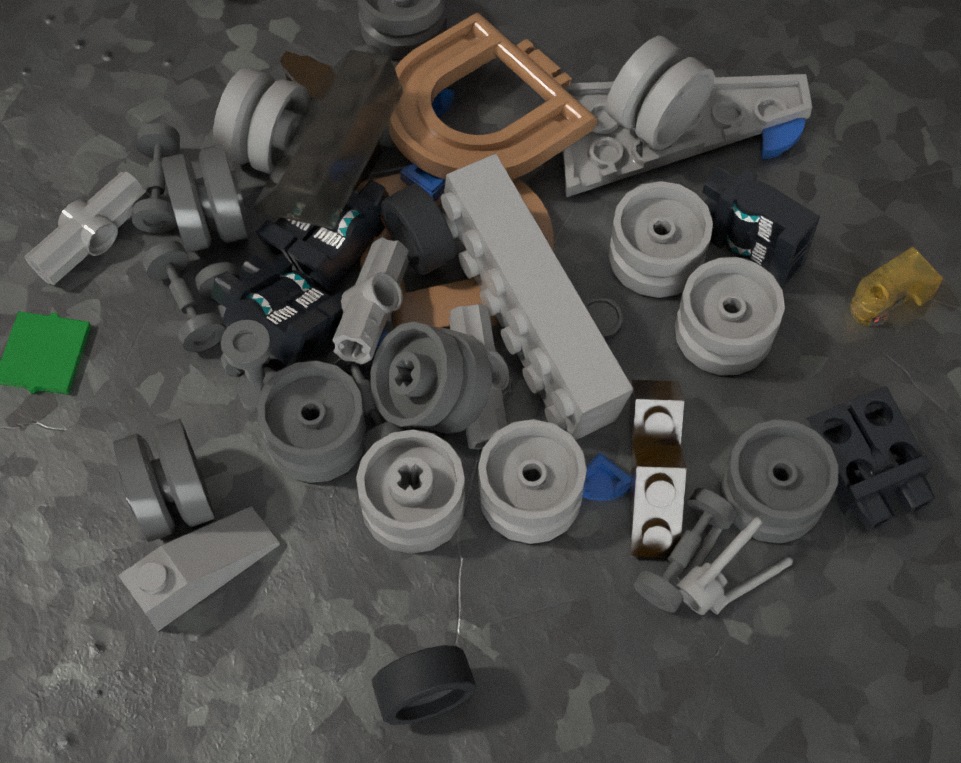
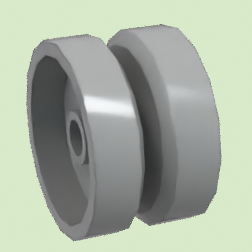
M659 35L644 43L622 67L613 82L606 102L608 116L624 128L633 129L636 127L635 132L638 138L654 150L665 149L684 134L705 105L715 79L714 72L710 67L697 58L688 57L684 59L685 55L680 46L667 37Z
M250 67L240 69L229 81L216 110L213 126V146L223 144L227 160L241 165L250 162L252 168L275 177L283 175L296 159L307 132L311 107L308 89L303 85L286 79L274 81V78L268 73Z
M663 181L646 183L627 192L616 206L608 254L613 273L624 286L640 295L661 298L678 295L683 292L688 277L705 262L713 227L708 206L697 193L675 183Z
M739 257L717 258L700 265L688 277L675 322L676 342L684 356L701 370L717 375H740L756 368L768 356L785 310L783 290L770 272L758 263Z
M535 419L512 422L495 432L483 447L478 465V494L481 511L491 527L509 540L527 544L550 541L566 532L579 515L587 473L583 450L573 436L554 423Z
M413 429L394 432L375 442L361 459L356 477L364 523L377 541L391 550L415 554L432 551L450 540L462 523L466 499L462 462L449 443L433 433Z

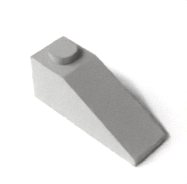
M251 506L161 545L118 576L155 629L159 631L280 544Z

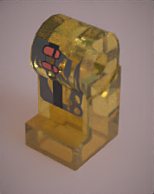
M911 247L873 271L858 284L855 296L850 304V313L859 324L867 327H876L887 320L891 310L910 298L919 307L931 300L943 278L914 247Z

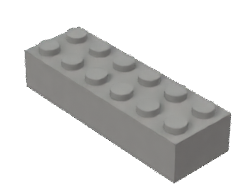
M497 154L448 173L446 175L444 194L441 195V213L460 252L458 254L460 265L468 278H475L481 289L479 295L482 305L488 306L489 315H495L503 328L501 329V336L507 350L512 355L517 353L524 366L523 376L527 386L534 394L539 392L546 405L545 415L547 421L554 423L571 434L575 440L615 422L631 395L633 387Z

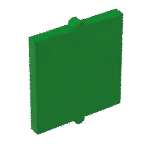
M18 311L0 361V385L25 388L31 394L36 393L38 390L69 395L91 329L90 322L62 318L55 312L48 316Z

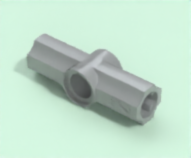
M127 171L125 173L120 172L88 201L78 199L68 204L59 216L58 227L24 256L27 263L45 282L55 285L88 254L91 256L101 255L113 245L117 238L118 228L132 216L134 204L140 200L150 199L147 191Z
M382 237L373 242L355 286L347 289L342 295L341 304L344 313L333 338L335 344L333 352L344 361H353L362 365L372 360L389 314L398 310L402 305L403 295L400 284L409 263L407 259L409 250L398 240L391 241Z
M476 304L459 306L452 309L448 317L450 330L474 336L485 348L491 363L492 386L487 404L477 420L465 428L468 448L480 450L483 449L495 432L507 426L502 390L508 386L510 379L509 370L504 358L495 351L488 306Z

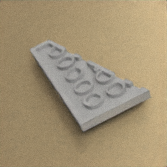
M807 75L715 77L710 95L696 119L684 134L663 150H654L640 140L635 132L636 127L633 129L624 128L608 116L606 102L613 82L571 83L565 90L598 118V123L593 131L562 151L566 197L761 134L763 129L796 118H809L813 107Z

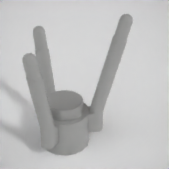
M755 517L712 564L706 562L700 567L722 531L720 528L712 527L689 565L677 576L679 583L675 587L683 595L685 604L693 611L704 615L710 609L718 615L728 603L793 564V559L787 556L724 592L723 588L727 585V580L720 571L763 523L761 518Z

